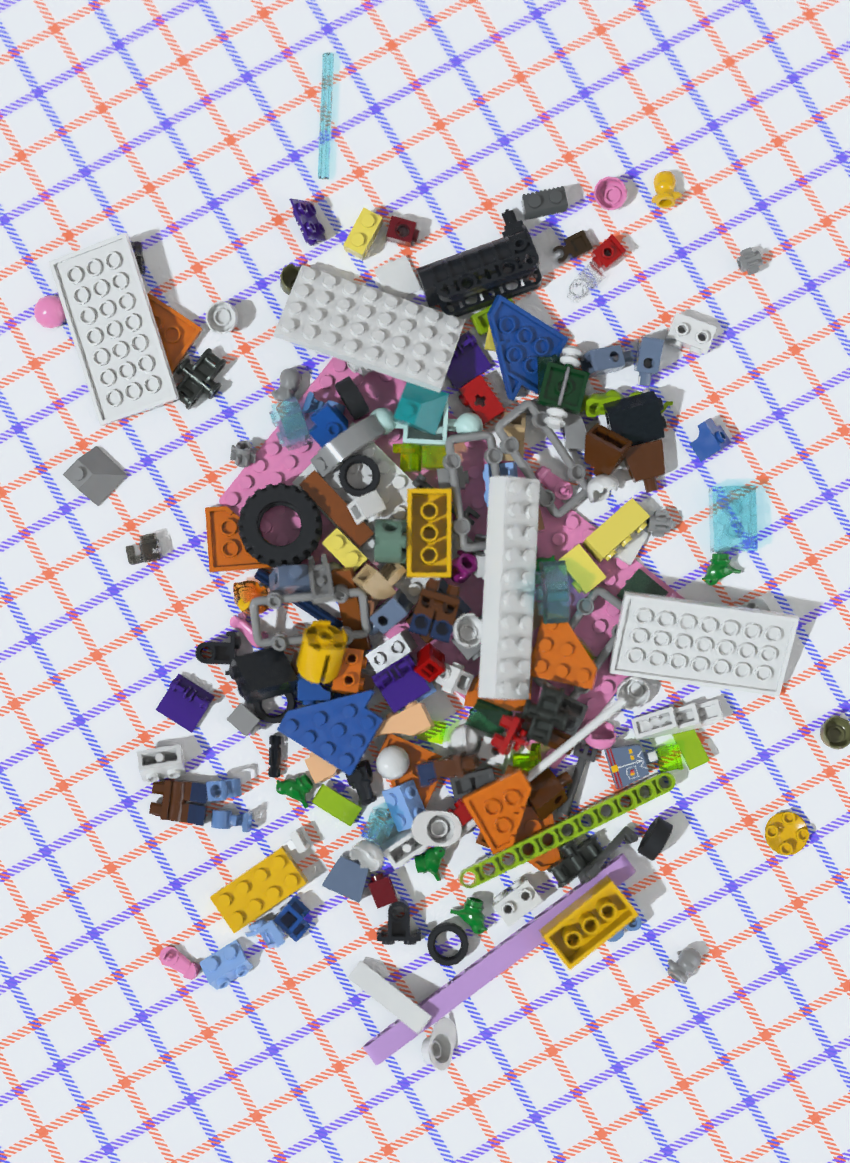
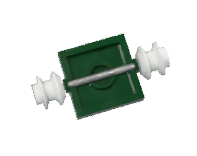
M568 346L562 349V353L565 356L560 358V362L563 365L548 362L537 404L551 407L546 410V413L550 416L544 418V422L551 429H560V427L565 426V422L562 419L567 418L568 414L566 412L579 415L590 373L574 369L581 365L578 359L583 357V353L576 346Z

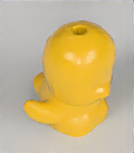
M662 171L654 177L656 195L652 197L651 202L656 203L660 208H670L675 205L677 198L682 197L680 192L674 191L676 179L673 173Z

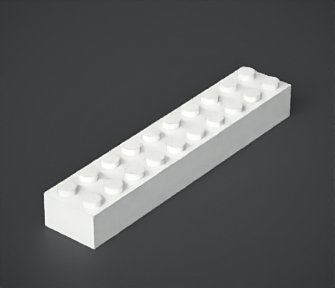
M492 476L489 478L478 697L529 699L540 480L512 476Z

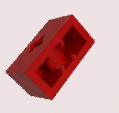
M481 374L459 389L460 395L458 398L464 407L468 405L472 413L477 414L481 418L483 427L505 412V409ZM477 397L480 400H485L483 407L480 404L477 406L475 405Z

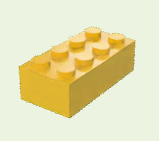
M407 489V578H451V489Z
M282 845L217 890L209 898L235 934L307 884L308 879L291 854L287 853Z
M607 875L539 931L566 967L571 970L639 914Z

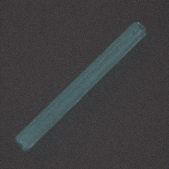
M331 52L323 53L318 152V179L328 180L330 173L334 54Z

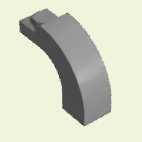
M530 400L536 404L540 411L546 412L548 408H551L537 404L535 400ZM529 409L523 412L526 413V415L532 416ZM566 412L568 414L567 418L562 419L565 422V426L562 427L564 447L567 451H585L587 431L580 414Z
M373 414L335 437L321 448L318 454L310 461L323 478L350 456L374 443L386 431Z

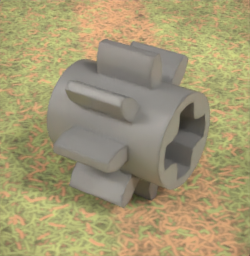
M751 247L741 250V256L736 258L739 270L742 273L747 271L748 276L757 273L760 270L759 266L763 265L760 252L758 250L752 251Z
M239 441L236 446H231L230 460H235V465L238 467H248L251 463H255L257 448H252V444L248 441Z
M654 511L653 515H649L647 531H652L653 537H664V533L670 532L671 517H666V511Z

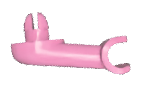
M546 466L539 467L534 475L540 480V484L542 483L548 490H551L557 499L568 500L573 494L572 485L550 472V468Z
M240 612L238 617L236 615L231 617L230 626L238 628L251 645L256 648H262L254 642L252 625L246 621L247 615L244 612ZM266 631L261 632L262 638H268L269 634H266Z
M168 946L160 952L159 958L161 963L183 974V978L193 980L198 976L201 966L196 962H191L176 948Z

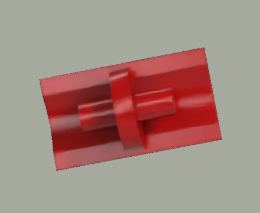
M509 715L502 716L499 725L508 729L505 737L495 733L490 742L495 748L499 749L498 753L509 755L512 747L519 752L521 745H529L530 742L525 739L528 731L521 730L525 721L524 718Z

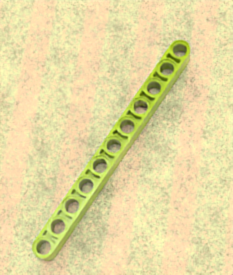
M660 772L514 843L513 846L497 854H492L462 869L458 874L459 883L468 889L475 888L671 791L675 787V778L670 773ZM662 776L668 779L666 788H662L659 784ZM644 785L649 789V794L646 798L640 795V789ZM624 795H627L630 799V804L627 807H623L620 803V799ZM607 804L611 812L607 817H604L601 814V808ZM588 814L591 817V823L585 827L581 819L583 815ZM568 823L572 827V832L570 835L565 836L562 833V827ZM549 833L553 840L550 845L546 846L542 842V837ZM526 843H531L533 846V852L530 855L523 853L522 849ZM510 852L514 859L511 864L506 865L503 862V856ZM491 862L494 865V871L487 875L483 872V866ZM467 872L474 874V881L471 884H465L463 881V876Z

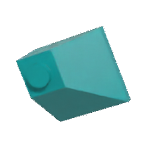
M407 382L393 417L394 422L436 435L449 393L443 391L438 393Z

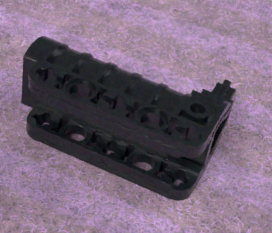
M506 209L504 213H501L506 225L504 226V232H502V238L416 268L428 307L439 304L441 311L446 315L460 317L491 306L497 295L511 299L536 290L541 286L542 276L539 270L540 261L527 227L523 224L522 220L517 221L513 210ZM533 276L536 282H531L529 277ZM521 279H523L524 286H521ZM510 282H515L518 284V287L508 290L506 285ZM502 286L504 293H501V290H500L499 287ZM489 291H493L495 296L491 297ZM479 294H482L484 300L481 301ZM469 297L477 298L476 303L471 305L465 301ZM459 301H462V308L459 305ZM449 305H452L454 307L453 312H450V310L448 309Z

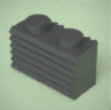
M557 186V188L553 187L548 190L544 189V191L540 190L531 194L527 193V195L523 194L521 206L524 219L529 220L567 212L568 201L564 186Z

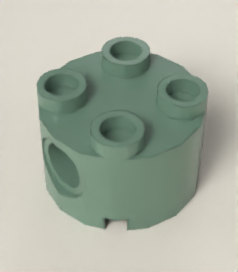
M376 519L375 562L406 564V551H402V548H407V535H403V533H407V520Z

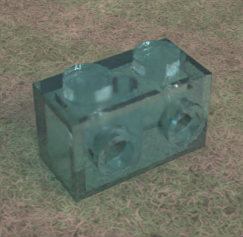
M378 807L377 810L372 808L361 837L379 845L382 844L385 836L389 838L394 827V823L391 822L392 816L389 815L390 811Z

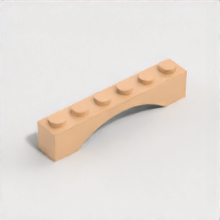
M414 701L405 706L406 710L400 713L397 711L396 713L391 712L387 714L386 719L381 724L374 738L393 733L418 736L434 728L435 725L425 704ZM312 752L309 753L310 757L304 760L315 784H321L339 775L341 772L340 769Z

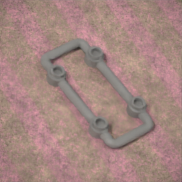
M525 400L496 423L495 432L501 440L500 449L504 454L512 456L526 478L537 479L518 451V440L515 437H509L504 431V427L525 410L529 409L532 414V425L537 429L543 430L568 467V478L571 481H577L582 488L580 492L557 509L554 504V493L551 490H545L540 484L539 506L546 507L553 517L561 518L587 497L586 487L588 482L585 479L586 470L583 465L575 464L553 429L549 428L544 422V418L550 415L545 411H540L533 401Z
M489 431L455 434L449 436L445 442L446 455L442 459V464L445 469L449 470L456 518L452 523V531L458 535L460 547L466 552L486 550V541L468 543L467 533L471 529V524L464 518L457 471L461 465V457L455 453L454 443L486 439L488 449L484 453V459L491 466L492 476H501L499 463L503 459V453L501 449L496 447L495 437Z
M343 584L334 586L335 602L344 603L349 597H359L362 630L353 631L348 626L339 628L341 631L343 628L347 633L346 645H349L353 639L365 638L370 633L367 594L361 588L348 589ZM272 590L267 596L252 599L249 608L254 642L260 647L272 646L277 651L285 650L288 645L301 644L303 635L288 636L284 632H277L272 638H262L258 605H268L271 609H278L283 603L312 601L311 592L282 594L278 590Z
M596 587L591 590L586 598H582L577 602V611L570 619L569 624L574 630L584 615L591 614L594 610L593 602L598 596H601L620 611L622 601L606 589ZM618 624L613 626L611 630L612 637L594 661L598 670L613 650ZM532 677L533 681L541 688L543 682H546L548 686L555 687L544 679ZM573 686L574 690L568 697L577 700L581 694L588 693L590 689Z

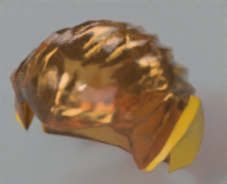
M247 580L233 584L234 603L242 612L249 615L251 600L255 597L267 596L269 593L266 586L260 587L256 581ZM258 605L259 614L269 609L268 605Z

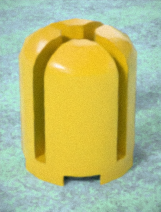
M313 621L311 626L304 629L297 658V669L301 677L310 683L319 684L320 679L323 684L330 683L339 674L347 644V633L343 628L341 631L337 627L330 625L331 621Z

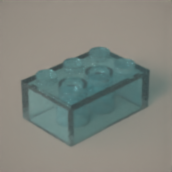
M756 485L710 487L708 489L710 553L758 551Z

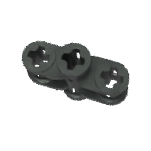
M211 348L204 351L195 365L190 363L189 358H186L176 371V374L185 377L176 388L180 397L178 400L185 404V408L188 410L195 405L203 392L207 394L208 399H212L222 386L221 383H216L213 380L224 368L227 361L225 359L221 360L212 353Z
M543 682L538 704L531 702L530 699L526 700L521 718L529 717L533 719L527 741L534 740L544 743V746H548L553 725L559 726L561 730L565 729L570 711L566 710L563 712L558 710L565 688L561 687V689L548 686L546 682Z
M596 834L589 836L578 846L574 843L575 839H572L557 847L565 856L548 867L547 871L553 874L559 888L572 882L583 868L590 865L603 851V848L597 841ZM590 878L585 881H580L581 885H583L591 881L593 878Z

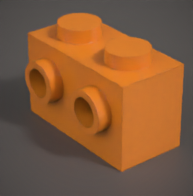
M345 648L339 674L333 680L332 693L353 695L357 694L358 690L363 691L364 678L360 676L361 669H366L367 658L363 656L364 650Z

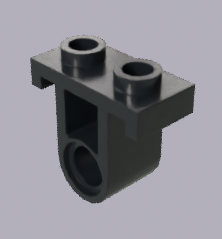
M226 632V636H231L230 643L203 642L196 648V658L205 664H230L231 666L233 657L237 656V649L241 648V636H237V632ZM207 646L213 651V655L209 659L204 658L202 655L203 649ZM225 671V675H230L229 671Z
M399 898L398 901L389 905L388 933H382V929H377V941H382L383 945H393L395 941H403L405 945H415L416 941H421V929H416V933H410V907L404 899ZM402 906L405 909V913L402 916H396L393 913L394 907Z

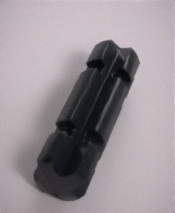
M270 735V768H268V776L278 778L280 777L281 770L279 768V765H281V747H279L281 745V736Z

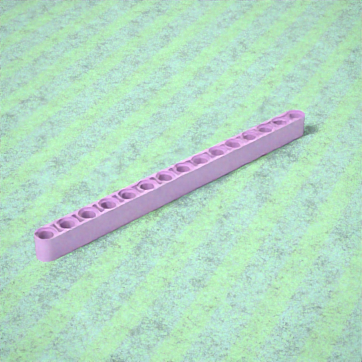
M623 853L617 855L602 866V870L591 881L583 885L581 883L417 1004L432 1016L420 1034L543 943L545 939L539 930L605 876L608 875L617 887L630 878L636 870ZM397 1019L363 1046V1049L374 1064L379 1065L417 1037L418 1034L401 1020Z

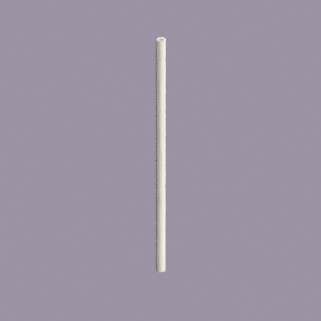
M623 696L620 697L532 768L527 777L528 781H532L628 703ZM473 818L462 826L460 838L476 826Z

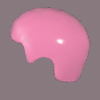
M607 176L600 179L596 184L594 199L601 208L609 211L616 210L622 207L627 200L626 186L619 178Z
M44 296L38 300L34 307L36 321L45 328L53 329L61 326L66 319L59 296Z
M605 721L587 735L584 740L590 747L604 750L612 747L616 741L617 733L614 734V725Z

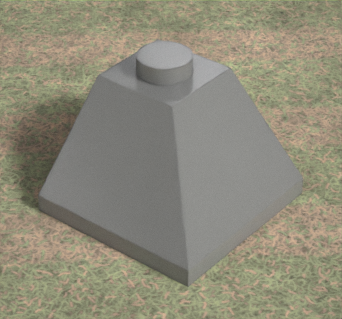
M95 446L79 457L62 474L98 507L128 476L98 446Z

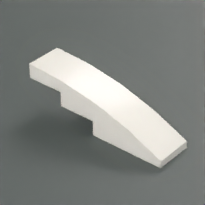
M718 699L698 705L692 703L675 709L669 707L631 719L636 740L681 733L725 721Z
M361 960L347 977L418 1035L432 1017Z

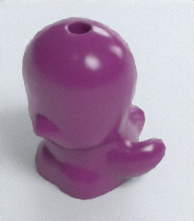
M458 550L457 554L460 556L451 560V579L455 583H464L477 570V559L465 551Z

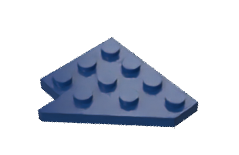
M497 295L487 313L507 398L514 401L521 386L535 395H539L547 363L557 362L569 338L505 297Z
M369 690L287 711L277 731L351 776L383 723L384 718L366 708L376 692Z

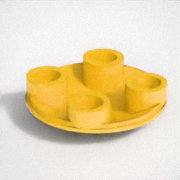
M780 812L772 816L767 822L765 839L769 847L776 853L793 855L804 848L809 839V832L805 821L799 815L792 812Z

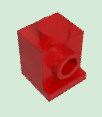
M612 234L592 251L591 261L598 269L602 268L606 271L624 256L626 249ZM604 250H609L611 255H604Z
M428 643L417 652V666L414 668V671L430 683L445 671V655L431 643Z
M460 798L453 804L455 806L453 810L451 807H448L446 810L457 816L461 826H464L472 819V816L462 798Z

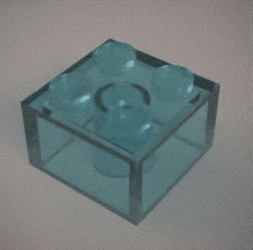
M296 396L271 405L273 411L269 412L273 425L279 427L280 431L276 434L282 448L286 447L288 451L313 443Z
M565 560L539 562V571H535L536 584H539L535 588L536 601L540 600V602H537L538 615H542L543 624L570 622V587Z

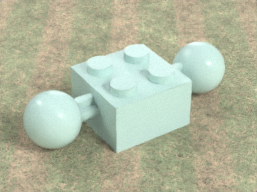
M447 401L436 435L394 422V413L388 408H377L370 414V416L374 414L386 431L383 435L391 433L394 429H403L404 446L445 448L447 431L463 434L483 430L481 418L472 412L463 413L458 419H448L449 401Z

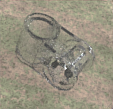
M590 261L567 289L568 299L575 303L581 302L605 279L606 275ZM580 288L581 292L577 294L573 292L575 289Z

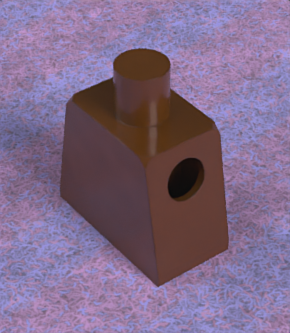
M597 423L586 433L584 461L594 467L593 473L595 476L600 474L611 475L621 465L632 445V441Z
M662 439L630 447L623 462L632 482L643 481L646 493L659 490L656 478L665 475Z
M546 768L529 782L531 792L527 802L541 821L567 801L568 797L564 787L573 782L567 771L556 777L550 768Z

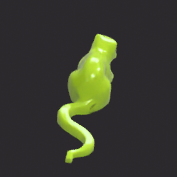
M613 389L603 393L584 394L580 413L585 411L587 417L605 415L604 403L625 397L619 391ZM636 391L631 393L628 397L642 394L643 392ZM666 401L663 405L664 410H661V413H663L668 406H672L673 401Z

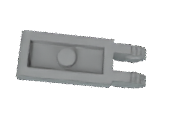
M326 553L321 554L322 564L315 565L313 555L309 556V566L307 567L313 604L335 601L331 570Z

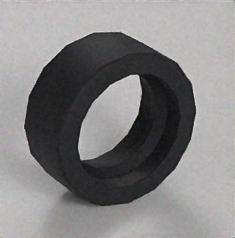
M350 376L335 384L338 394L355 420L370 412L363 396Z
M359 454L350 456L339 469L340 484L350 495L361 497L376 490L380 482L379 468L374 460L368 456ZM357 463L367 465L373 475L370 484L362 489L352 487L347 481V471L352 465Z
M293 692L284 694L288 703L287 708L282 714L277 716L269 715L264 711L262 701L253 703L256 714L267 723H280L287 711L295 709L296 701Z
M656 817L644 834L638 847V853L651 861L655 860L666 845L672 833L673 825L660 817Z
M445 922L438 924L428 936L427 948L429 955L440 965H456L465 958L468 952L469 942L467 934L462 927L455 923ZM445 931L457 934L461 942L458 953L451 957L442 956L435 947L436 938Z

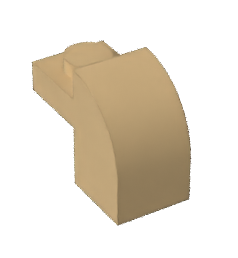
M526 413L520 414L504 427V431L509 437L512 436L518 440V451L523 458ZM503 453V461H514L510 454Z
M387 563L380 571L366 564L352 580L359 588L373 598L383 600L390 598L396 593L392 586L401 579L407 570L399 563Z

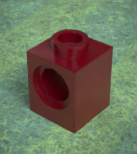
M391 216L386 241L411 248L412 243L417 242L420 232L417 229V222ZM401 228H406L409 230V234L402 237L398 234V231Z
M383 872L371 876L368 886L377 909L398 901V896L389 874L383 875Z

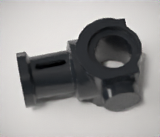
M367 759L362 760L351 776L346 773L345 775L349 786L357 790L359 805L364 806L375 802L377 796L373 794L371 787L373 772L370 762Z

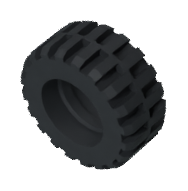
M278 483V485L269 484L261 490L259 488L254 491L255 494L251 497L249 496L245 501L246 504L241 508L240 519H238L240 539L248 553L258 562L273 568L282 565H298L303 560L308 559L319 545L318 543L322 535L321 514L315 501L307 492L298 489L297 486L292 484L291 486L285 485V483ZM275 506H286L293 509L301 520L299 536L294 542L286 546L270 544L263 538L260 531L262 516L267 510Z

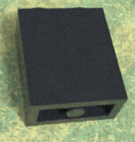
M654 391L603 404L607 428L632 441L631 446L665 437L664 429L667 428L664 416H661V410H664L661 397L657 398Z
M273 647L233 657L229 667L230 677L232 680H235L238 693L244 698L246 704L294 692L298 682V677L283 650L277 651Z

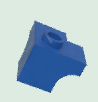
M326 403L311 415L310 419L315 425L309 430V434L323 448L349 428L348 420L336 405L331 406L329 403Z
M709 418L698 425L699 435L696 440L690 443V446L702 462L732 442L721 425L716 426L712 418Z
M297 674L298 701H303V705H314L316 701L331 700V691L324 690L321 683H310L303 679L300 674Z
M293 896L272 921L297 942L311 927L304 920V917L310 910L298 898Z

